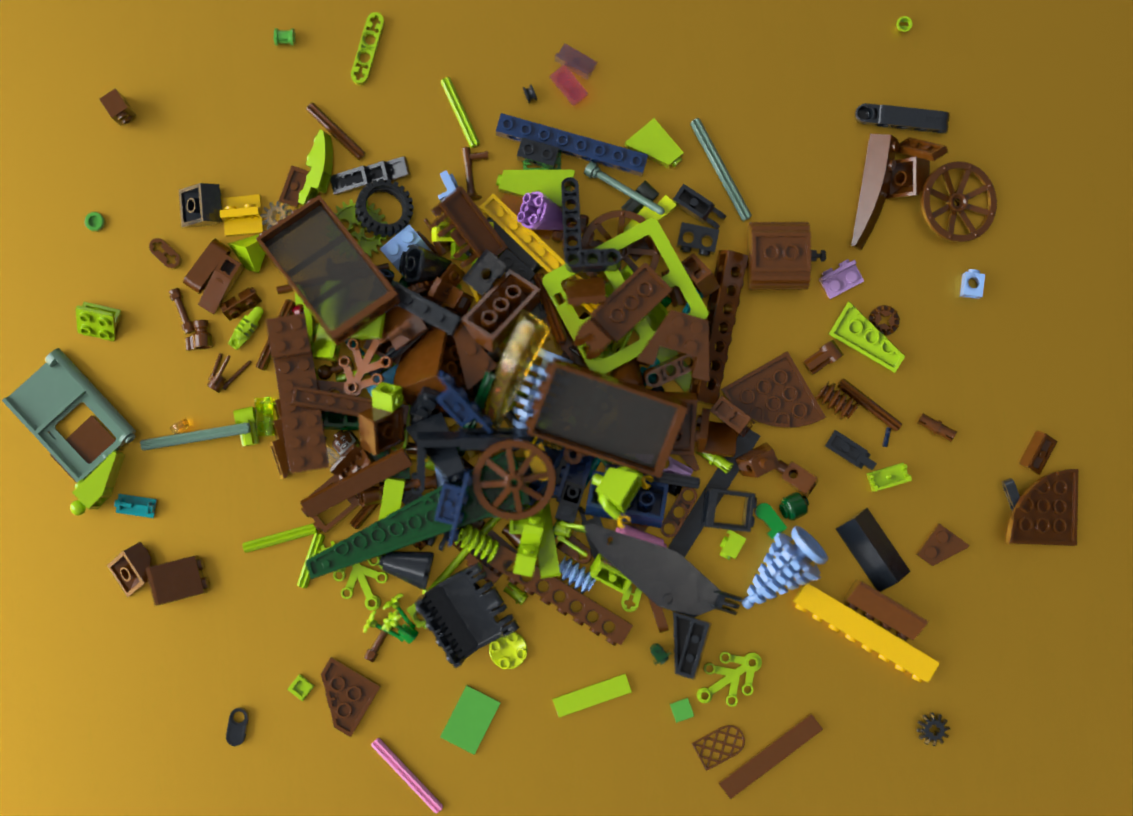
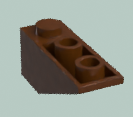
M225 254L214 270L198 305L215 315L245 266Z

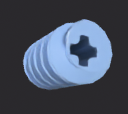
M565 556L559 565L560 574H562L561 581L568 578L569 586L575 582V590L581 586V594L586 591L589 592L596 579L591 577L590 571L585 574V566L578 569L579 562L572 565V558L565 561Z

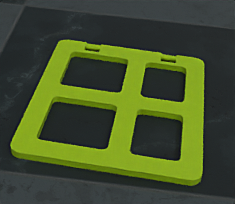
M647 219L594 248H614L620 251L634 242L650 236L669 269V273L661 278L671 288L674 286L679 287L691 308V312L688 315L704 320L708 317L706 306L656 219ZM612 257L608 258L609 262L614 263ZM590 258L588 260V262L591 264H594L598 261L596 258ZM574 259L569 263L575 265L579 261L577 259ZM564 264L546 274L542 279V283L574 340L580 326L588 318L581 320L573 306L567 305V296L561 283L577 273L569 272ZM619 269L604 272L614 291L625 282ZM558 293H561L565 300V303L559 305L555 297ZM644 317L634 326L640 339L605 359L600 356L595 359H587V354L584 350V347L587 346L586 343L582 346H577L590 370L607 374L636 358L656 331L651 329Z

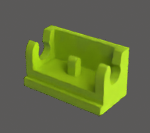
M903 462L866 473L872 492L912 481L911 475L907 472V465Z

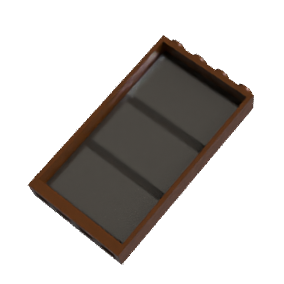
M320 195L311 198L307 204L295 209L285 219L277 221L273 227L264 230L256 238L262 250L336 346L400 303L396 291Z
M553 358L552 363L548 362L545 374H547L546 380H542L538 389L541 392L540 396L534 399L532 409H534L533 415L528 416L525 427H528V434L660 478L687 412V402L557 358Z

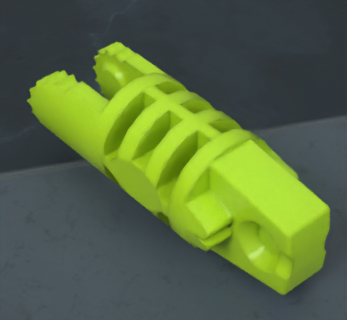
M261 307L253 308L248 316L245 315L234 329V333L228 342L234 349L238 350L249 340L259 326L257 322L263 314Z

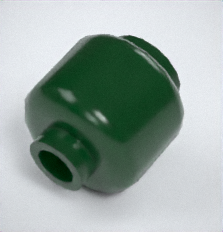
M794 492L781 500L779 509L784 518L796 520L807 514L809 501L806 496Z

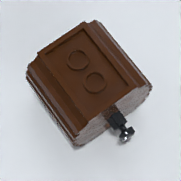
M750 222L748 225L747 271L749 290H808L811 261H817V258H820L821 261L826 260L825 250H821L820 253H817L816 250H811L809 222Z

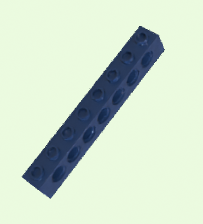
M503 113L500 114L496 128V136L521 142L523 137L558 147L559 153L588 162L593 161L598 165L640 177L643 176L648 155Z

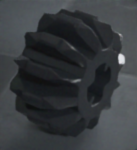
M930 712L929 718L923 715L922 717L925 721L918 720L917 722L922 727L916 728V731L923 732L919 735V739L925 738L924 743L927 745L931 742L933 746H936L937 740L943 744L944 741L941 737H949L948 734L944 733V731L950 730L949 726H944L948 722L947 719L941 720L942 715L937 714L935 717L933 712ZM931 725L937 727V731L934 730L935 733L929 731V728H932Z

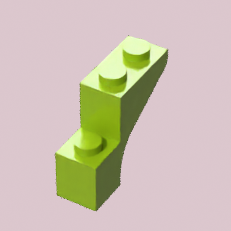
M544 507L537 514L525 519L513 573L532 577L548 507Z

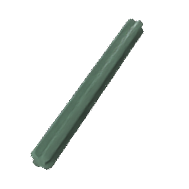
M697 118L691 121V126L738 214L743 221L748 220L752 215L701 120Z
M241 423L145 439L140 441L142 450H150L247 434L251 432L250 423Z

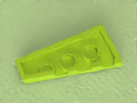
M850 301L847 302L830 330L829 335L895 373L905 355Z

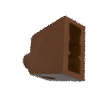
M764 443L735 458L742 476L758 478L780 466L773 448L768 443Z
M779 460L780 466L774 470L782 474V481L808 498L817 485L818 478L794 462L788 465ZM795 472L798 474L796 478L790 477L791 473Z

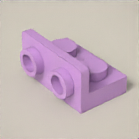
M847 259L838 264L840 268L834 271L830 268L822 273L823 277L819 281L829 299L864 282L855 265V260L850 262Z

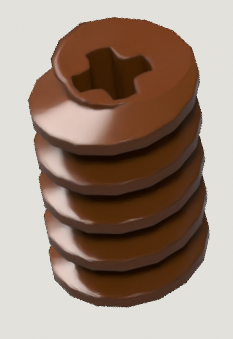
M828 381L816 396V400L823 398L822 405L829 403L828 410L834 407V415L841 412L839 419L842 420L847 417L848 420L860 403L857 402L852 405L854 399L851 397L846 400L848 394L840 395L842 389L834 390L836 384L828 385Z

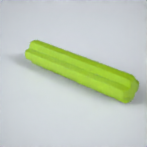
M314 534L305 561L319 553L325 537L323 534ZM305 562L297 582V586L301 588H307L310 581V575Z

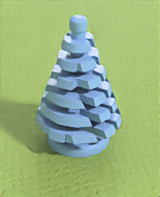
M530 344L529 351L542 357L540 366L517 357V364L538 374L535 377L516 369L515 375L533 383V386L529 387L514 381V388L529 395L528 398L514 394L513 400L523 404L524 407L521 409L513 406L512 412L520 417L518 420L512 418V425L516 426L517 429L528 428L525 427L528 416L533 415L534 409H532L534 399L540 396L541 392L538 391L542 380H546L547 374H545L548 362L552 363L553 358L572 364L573 361L533 344ZM555 373L553 379L566 385H571L573 380L558 373ZM551 384L550 391L562 395L566 391L554 384ZM547 395L545 401L554 404L558 399ZM543 406L541 412L547 413L550 408Z
M795 526L792 529L791 535L793 539L784 533L777 532L774 539L775 543L771 544L769 548L770 553H767L763 560L768 567L764 564L760 565L758 571L761 574L760 576L758 574L755 575L753 579L754 585H750L747 590L749 596H746L741 602L743 607L750 609L754 606L755 602L762 604L766 602V598L774 599L777 597L776 591L780 595L787 593L788 590L784 587L785 585L789 590L799 588V584L806 585L810 583V580L814 581L821 578L817 565L812 567L810 563L814 561L818 564H824L828 561V556L811 534L799 526ZM794 540L796 544L792 545L790 541Z

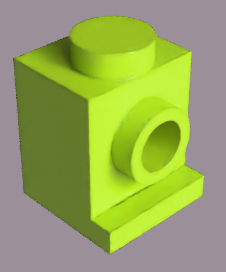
M727 530L726 533L729 536L723 538L720 544L722 549L719 555L728 560L731 557L736 559L746 538L731 530Z

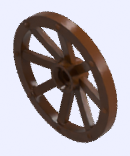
M956 161L938 167L928 176L922 188L921 209L926 223L938 236L951 242H966L978 238L991 226L996 215L997 197L995 188L984 171L971 163ZM951 169L964 170L956 192L948 172ZM971 173L980 180L983 186L964 195L963 191ZM941 174L949 196L932 188L934 182ZM986 191L988 209L968 204L969 199ZM930 195L946 202V205L932 212ZM964 209L985 215L984 221L977 229L969 220ZM949 210L950 215L946 231L937 223L935 218ZM957 214L968 229L969 234H953Z
M614 210L601 214L585 229L581 238L582 250L598 247L587 246L589 238L595 229L607 241L612 239L601 225L606 220L619 217L618 236L624 232L625 218L633 219L638 223H642L646 219L626 210ZM651 238L653 249L629 248L627 246L621 251V260H624L635 272L638 266L628 255H652L649 266L655 271L660 253ZM586 272L590 278H598L597 275L600 273Z
M506 439L491 445L480 455L473 472V488L481 505L491 514L507 520L526 519L540 512L550 501L555 488V471L550 458L539 446L522 439ZM512 447L531 451L518 471L515 470ZM506 448L509 466L508 473L489 459L495 452ZM537 455L544 463L547 471L523 476ZM484 463L502 476L504 480L480 482V473ZM548 478V486L544 495L524 484ZM517 479L518 482L516 484L510 482V480ZM505 486V489L493 503H490L481 489ZM519 490H522L539 502L526 510H522ZM511 491L514 496L516 512L498 508Z

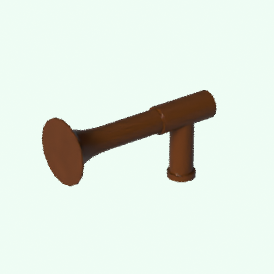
M470 147L462 148V155L466 174L467 194L473 201L481 199L482 196L478 195L475 191L472 160H487L488 151L471 153Z

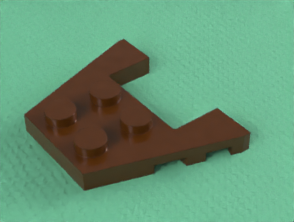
M670 309L636 360L654 365L659 347L669 348L697 357L691 377L709 382V321Z

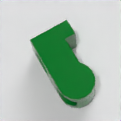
M760 503L756 506L754 510L755 515L758 519L763 520L770 529L766 534L771 540L775 538L777 532H783L787 529L786 525L769 504Z

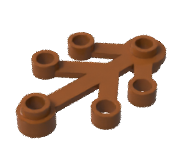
M384 329L382 339H373L364 358L360 350V341L354 338L348 341L347 346L353 352L357 372L354 376L351 368L352 360L349 356L344 355L339 358V365L344 368L347 379L344 384L346 395L359 396L363 388L384 382L383 375L378 373L373 374L370 379L362 380L366 373L381 368H390L393 364L392 358L388 356H383L379 361L371 363L379 345L385 344L388 341ZM353 341H356L355 348L352 347ZM345 358L348 360L346 365L343 364ZM388 359L389 364L385 366L384 360ZM376 376L380 377V381L378 383L375 382ZM352 384L355 385V389L353 391L350 390V386Z

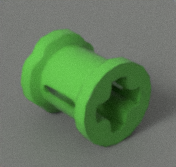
M275 28L274 44H290L294 46L295 29L279 30Z

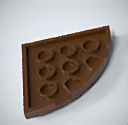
M788 351L721 389L725 397L753 420L768 426L794 428L810 425L826 418Z
M1064 469L1049 473L1034 482L1023 493L1011 514L1006 544L1077 546L1079 469Z

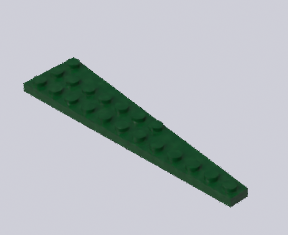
M512 449L515 470L518 471L519 466L514 451ZM506 450L491 458L494 463L507 473L509 472ZM484 463L480 473V482L504 480L502 476ZM474 468L471 470L470 475H473ZM517 479L510 480L512 484H516L518 482ZM472 480L471 487L467 486L465 493L469 494L466 505H462L461 512H464L462 523L457 524V528L494 516L477 499ZM442 486L306 560L305 563L310 578L315 579L451 531L453 525L434 520ZM505 486L481 489L490 503H493L505 489ZM519 490L521 505L531 503L529 495ZM512 491L498 508L506 511L516 508Z

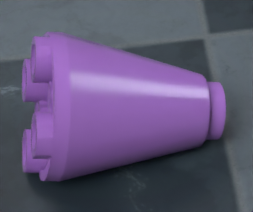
M539 191L526 193L523 196V203L517 215V220L522 226L535 230H563L562 209L549 197Z

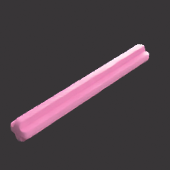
M377 738L371 744L434 813L437 814L443 809V805L380 738Z

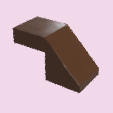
M436 277L427 293L463 314L467 313L475 299L473 296Z

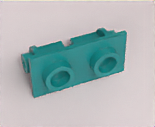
M118 494V500H115L114 507H116V513L154 518L157 499Z

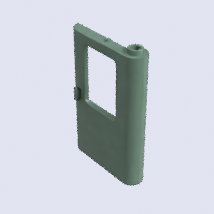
M57 348L45 358L46 363L2 401L78 483L81 479L85 480L113 451H118L125 443L129 444L136 437L134 435L136 430L61 349ZM80 403H85L116 437V441L90 464L56 430V425Z

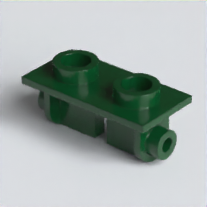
M658 643L651 645L650 651L655 657L653 660L655 665L657 663L662 665L670 659L668 657L671 654L669 650L664 651Z

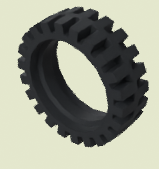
M379 179L378 182L373 180L363 187L355 204V214L358 215V222H362L361 226L363 228L367 227V232L373 231L375 236L381 234V237H386V235L392 237L408 225L414 206L412 205V197L409 198L410 193L404 191L405 187L403 185L399 187V183L396 181L391 183L390 179L386 181ZM377 192H384L394 196L402 207L401 218L392 224H383L374 220L366 209L368 197Z

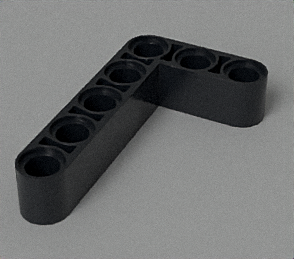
M565 178L561 183L566 269L571 273L616 271L621 266V254L617 249L582 250L579 185L575 178ZM568 186L575 188L573 191L566 190ZM569 204H573L576 206L574 209L566 208V206ZM570 222H574L577 224L573 228L567 226V224ZM573 240L577 242V245L570 246L568 242ZM615 257L617 261L611 263L608 261V258ZM590 258H596L598 260L594 264L588 262ZM577 259L579 262L572 265L569 263V260Z

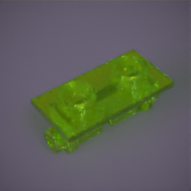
M254 398L256 436H274L273 398Z

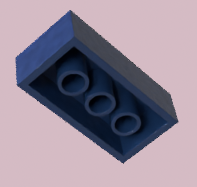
M593 470L585 514L613 519L599 502V495L596 491L598 486L592 484V478L596 473L604 476L605 472ZM645 480L651 487L644 489L640 486L626 512L621 513V515L628 516L630 523L661 528L669 484Z

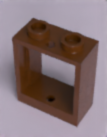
M334 474L312 494L339 481V476ZM354 495L347 499L351 505L327 525L318 515L312 517L315 521L313 524L319 532L324 531V533L329 532L360 506L357 496ZM302 507V508H301L302 512H303L307 517H310V516L307 514V512L305 511V509Z

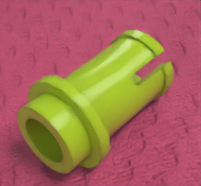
M509 582L508 586L513 591L507 586L503 591L516 601V604L522 605L528 598L527 592H523L516 585Z

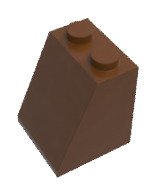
M198 555L146 568L155 606L207 593L209 583L207 577L203 576L204 563L202 558L199 559Z

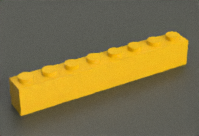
M809 583L801 586L793 600L796 603L795 608L804 613L806 610L813 613L812 618L820 623L824 620L830 624L828 627L833 631L839 633L841 630L846 633L845 638L853 643L856 640L863 644L862 648L870 653L873 650L879 653L878 658L886 663L889 661L894 662L896 669L903 673L906 670L912 673L911 678L919 683H922V681L928 683L940 664Z

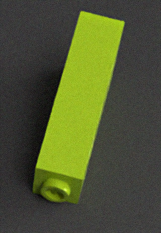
M503 170V174L498 175L496 185L499 186L500 192L521 198L526 193L539 191L562 209L561 183L565 178H574L575 170ZM568 186L566 190L570 191L571 186Z

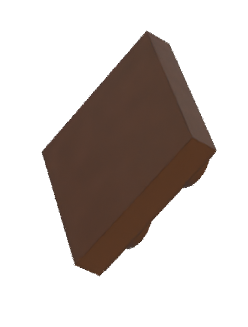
M604 277L565 280L567 305L580 306L585 303L597 305L606 301Z

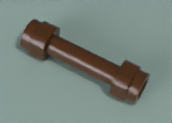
M175 288L168 291L170 299L174 301L183 323L181 327L184 334L196 331L193 328V322L189 320L181 299L183 295L180 289Z
M380 631L371 649L368 648L366 651L365 659L374 663L378 656L377 652L388 633Z

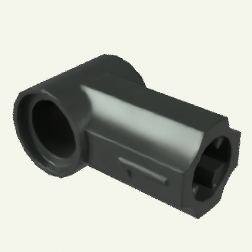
M646 180L635 190L652 202L660 194ZM630 198L621 209L638 214L644 205Z

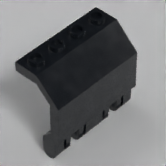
M480 562L444 579L415 601L417 612L425 619L428 630L433 632L438 646L443 648L448 662L453 664L454 668L461 666L465 659L478 649L520 628L516 620H513L512 614L505 616L501 620L497 617V614L505 611L507 606L502 604L504 601L496 588H491L494 586L493 583L488 582L481 587L476 583L487 575L485 571L481 572L483 567Z

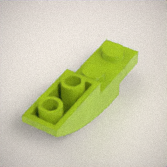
M319 130L315 136L314 145L307 156L305 165L310 167L311 170L306 176V182L299 193L298 203L303 206L311 198L317 197L319 192L326 194L333 167V145L331 136L323 130Z

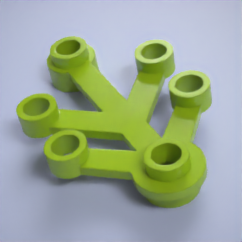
M376 557L377 563H372L371 559L367 561L370 565L376 566L380 563V557ZM360 563L352 565L353 569L346 587L341 590V596L344 599L351 598L353 596V588L358 579L366 597V608L371 611L377 610L381 606V599L379 596L373 595L366 576L372 577L382 584L388 580L387 573L378 572L360 565ZM346 568L335 571L333 578L336 581L344 580ZM337 572L342 573L343 576L341 579L337 578ZM380 574L385 576L384 581L379 580ZM346 589L350 591L349 597L344 595ZM371 599L375 601L374 607L369 605Z
M722 652L719 656L722 663L734 662L742 664L736 669L706 663L704 665V672L711 675L715 673L726 676L709 688H700L697 691V699L701 703H708L711 701L713 694L730 683L726 703L730 707L736 706L738 703L736 695L739 678L745 672V684L741 690L744 695H751L754 691L752 686L754 672L758 671L762 665V660L756 653H748L742 657ZM724 654L729 655V659L727 661L722 660V656ZM750 659H755L756 664L754 666L749 665ZM708 665L713 666L712 672L706 671ZM746 686L751 687V691L749 693L744 692V688ZM703 692L708 693L707 699L701 698ZM730 697L735 698L734 704L728 703Z

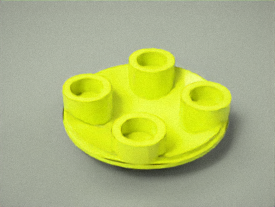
M513 632L491 642L489 645V655L494 664L501 669H513L524 662L527 656V644L520 634Z

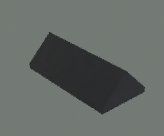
M865 508L836 528V531L877 591L881 592L897 584L911 572L868 508Z

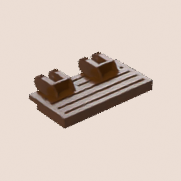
M462 186L457 187L431 209L433 214L438 216L430 223L431 228L437 227L444 219L448 223L438 232L437 236L439 238L455 228L449 235L458 247L461 248L455 252L453 257L455 259L460 258L467 250L471 253L460 264L462 268L467 267L475 259L479 258L486 249L497 257L507 248V245Z

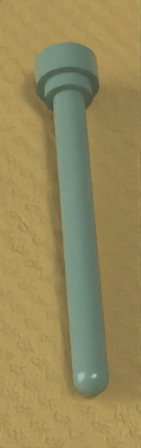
M591 161L586 166L584 171L586 176L599 178L659 215L664 214L665 210L663 207L601 171L598 164Z

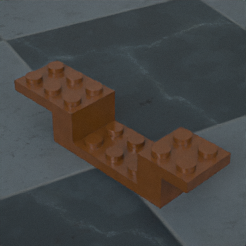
M305 313L266 319L271 356L274 360L282 409L281 419L290 474L330 468L322 411L320 409L315 410L291 405L294 385L318 389Z

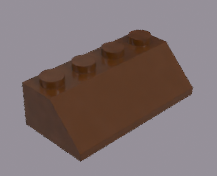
M509 269L464 316L462 323L478 344L493 353L540 303L541 289Z
M859 580L854 581L844 598L848 602V607L855 611L859 608L865 612L863 616L872 621L874 619L881 622L880 626L888 631L891 628L898 632L897 636L905 641L908 638L914 640L929 622Z

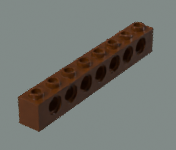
M719 250L714 276L720 288L710 294L707 305L708 317L706 320L709 321L710 378L708 387L707 381L692 377L689 393H696L697 402L714 405L720 397L725 363L728 360V349L732 341V330L736 322L735 316L740 303L741 289L744 285L745 270L748 266V255L732 250Z
M502 544L499 546L495 557L489 563L492 566L490 570L498 575L504 573L508 576L507 580L514 585L520 583L525 586L523 590L531 595H534V593L541 596L540 600L545 604L550 605L552 603L556 605V610L566 616L569 613L574 616L573 621L581 626L584 623L590 626L589 630L598 636L600 633L607 637L606 641L614 646L617 643L622 645L633 627L631 623L556 577L541 579L540 568L536 565L532 579L524 581L520 574L505 569L507 561H516L517 553ZM540 581L548 582L549 588L546 591L538 589ZM557 591L565 593L563 601H556L554 599ZM574 601H579L582 604L579 611L575 612L571 609V604ZM595 611L598 613L596 621L591 622L587 619L589 612ZM608 621L614 623V629L610 632L604 630V624Z

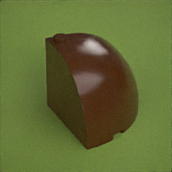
M432 326L404 351L393 381V385L402 387L403 401L409 405H412L423 386L442 393L448 389L439 377V372L442 370L446 374L452 375L455 379V384L467 392L471 402L474 401L478 392L476 386L470 391L466 388L454 336L436 326ZM487 400L481 412L483 415L488 414L489 411ZM439 402L431 412L434 415L442 412L444 417L452 418Z

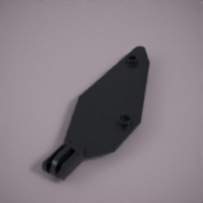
M591 523L585 524L584 530L597 551L657 606L691 617L699 616L713 609L737 615V611L723 605L739 609L740 605L725 599V597L739 602L742 601V597L719 590L677 551ZM612 537V541L607 543L606 539Z

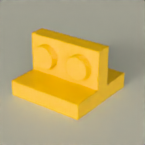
M260 194L222 198L223 210H220V218L224 220L226 237L260 234L264 231Z

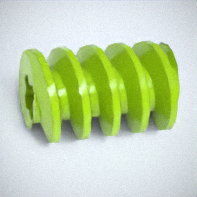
M470 524L466 525L459 532L458 540L455 542V544H458L462 541L461 548L468 545V552L475 549L474 556L481 553V560L487 556V563L493 560L499 545L497 540L492 541V537H486L484 532L479 533V530L477 528L473 529V526Z

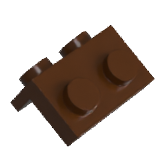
M352 444L329 470L332 474L338 475L341 480L375 461L370 453L361 448L360 445Z

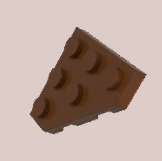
M330 657L321 673L332 715L333 726L351 737L381 686L335 658Z

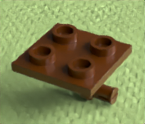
M395 306L385 314L383 329L394 348L399 350L426 331L428 327L423 319L399 306Z

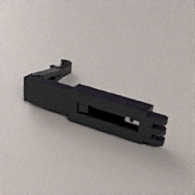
M459 428V431L417 432V472L412 473L411 476L414 480L420 479L421 485L417 488L413 487L411 492L413 494H420L425 489V447H460V450H486L491 445L506 439H522L532 443V435L528 434V428H493V432L490 434L485 428Z

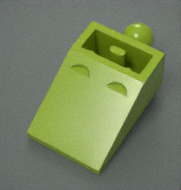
M113 451L85 480L81 479L74 486L76 489L72 493L79 499L73 501L70 505V510L74 515H82L86 507L88 509H98L112 495L125 457L123 452Z

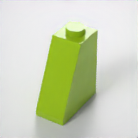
M655 118L629 138L624 145L627 149L647 154L648 159L667 168L671 165L675 167L683 160L681 157L684 152Z

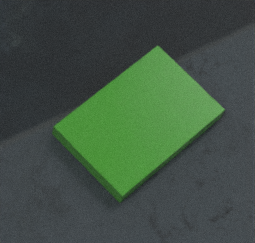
M466 685L440 738L475 755L501 702Z

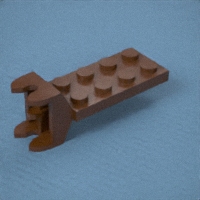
M645 262L607 297L605 302H602L590 313L589 316L591 318H588L577 332L574 346H582L586 343L587 346H590L586 358H597L613 341L619 342L673 289Z

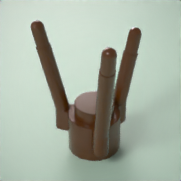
M425 218V219H424V222L426 223L428 229L430 230V232H431V234H432V228L430 227V222L428 221L427 218ZM420 231L416 232L432 252L442 256L451 251V242H433V246Z
M219 353L212 373L208 378L207 386L219 393L222 389L226 390L252 363L251 360L244 364L228 381L224 382L226 378L222 376V373L230 360V355L226 357L218 373H216L223 355Z

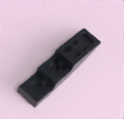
M402 156L390 161H381L368 166L363 165L331 175L330 181L333 193L337 195L363 189L366 184L371 183L373 180L378 182L379 179H384V181L390 179L393 181L410 176L411 174L407 158Z

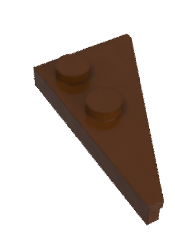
M460 323L454 338L466 388L470 391L483 380L487 371L492 372L498 366Z

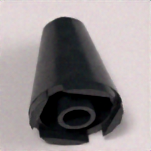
M412 244L407 246L409 248L407 252L403 251L399 270L404 275L402 279L407 283L434 281L436 277H441L452 261L419 245Z
M392 551L381 556L379 566H383V571L419 589L425 590L434 553Z

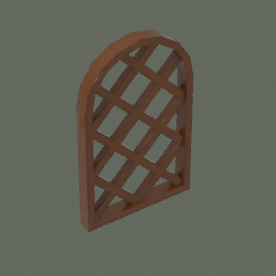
M726 725L696 740L692 745L698 754V758L701 760L706 771L740 753L745 745V737L743 732L736 726ZM728 727L727 732L720 731ZM730 727L737 729L736 735L729 734ZM716 733L715 739L709 737ZM719 733L726 735L724 742L717 740ZM728 736L735 738L733 745L726 743ZM704 739L703 745L696 744ZM707 739L714 741L712 748L705 746ZM737 739L743 740L741 747L735 746ZM716 742L723 744L721 751L714 749ZM725 745L732 747L730 754L723 752ZM696 746L702 748L700 754H699V752H698ZM734 748L739 749L736 753L733 754ZM704 749L711 750L709 757L702 755ZM713 751L720 753L718 760L712 759ZM722 754L728 756L727 758L721 760ZM702 758L708 760L707 766L705 765ZM710 761L717 762L709 767Z

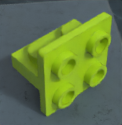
M84 302L82 306L77 305V332L85 336L115 341V328L121 317V310Z

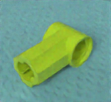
M254 407L234 410L236 424L250 423L251 426L250 433L240 435L242 446L258 444L259 438L255 424L257 419Z

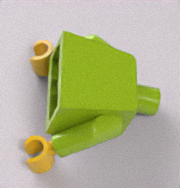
M628 467L609 468L604 476L596 473L592 478V484L598 486L596 491L599 495V502L613 519L618 520L617 524L620 528H626L621 523L622 519L630 523V518L622 516L621 513L626 512L640 486L644 489L651 487L645 480L653 481L651 475L644 477L643 473Z

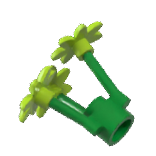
M399 593L391 601L385 603L383 610L390 606L397 610L394 613L389 612L388 618L383 619L385 623L383 626L374 620L375 610L366 621L363 632L366 633L367 629L371 626L398 638L401 642L404 640L408 644L413 642L418 635V631L414 629L416 625L409 620L398 602V599L404 595ZM402 616L408 625L403 624L401 626L397 620ZM391 627L399 629L398 633L390 630Z

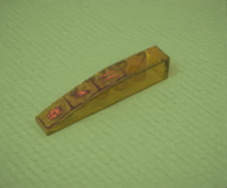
M522 309L505 342L501 360L495 374L496 379L487 400L485 415L487 414L493 422L492 427L494 428L500 427L550 330L525 309Z

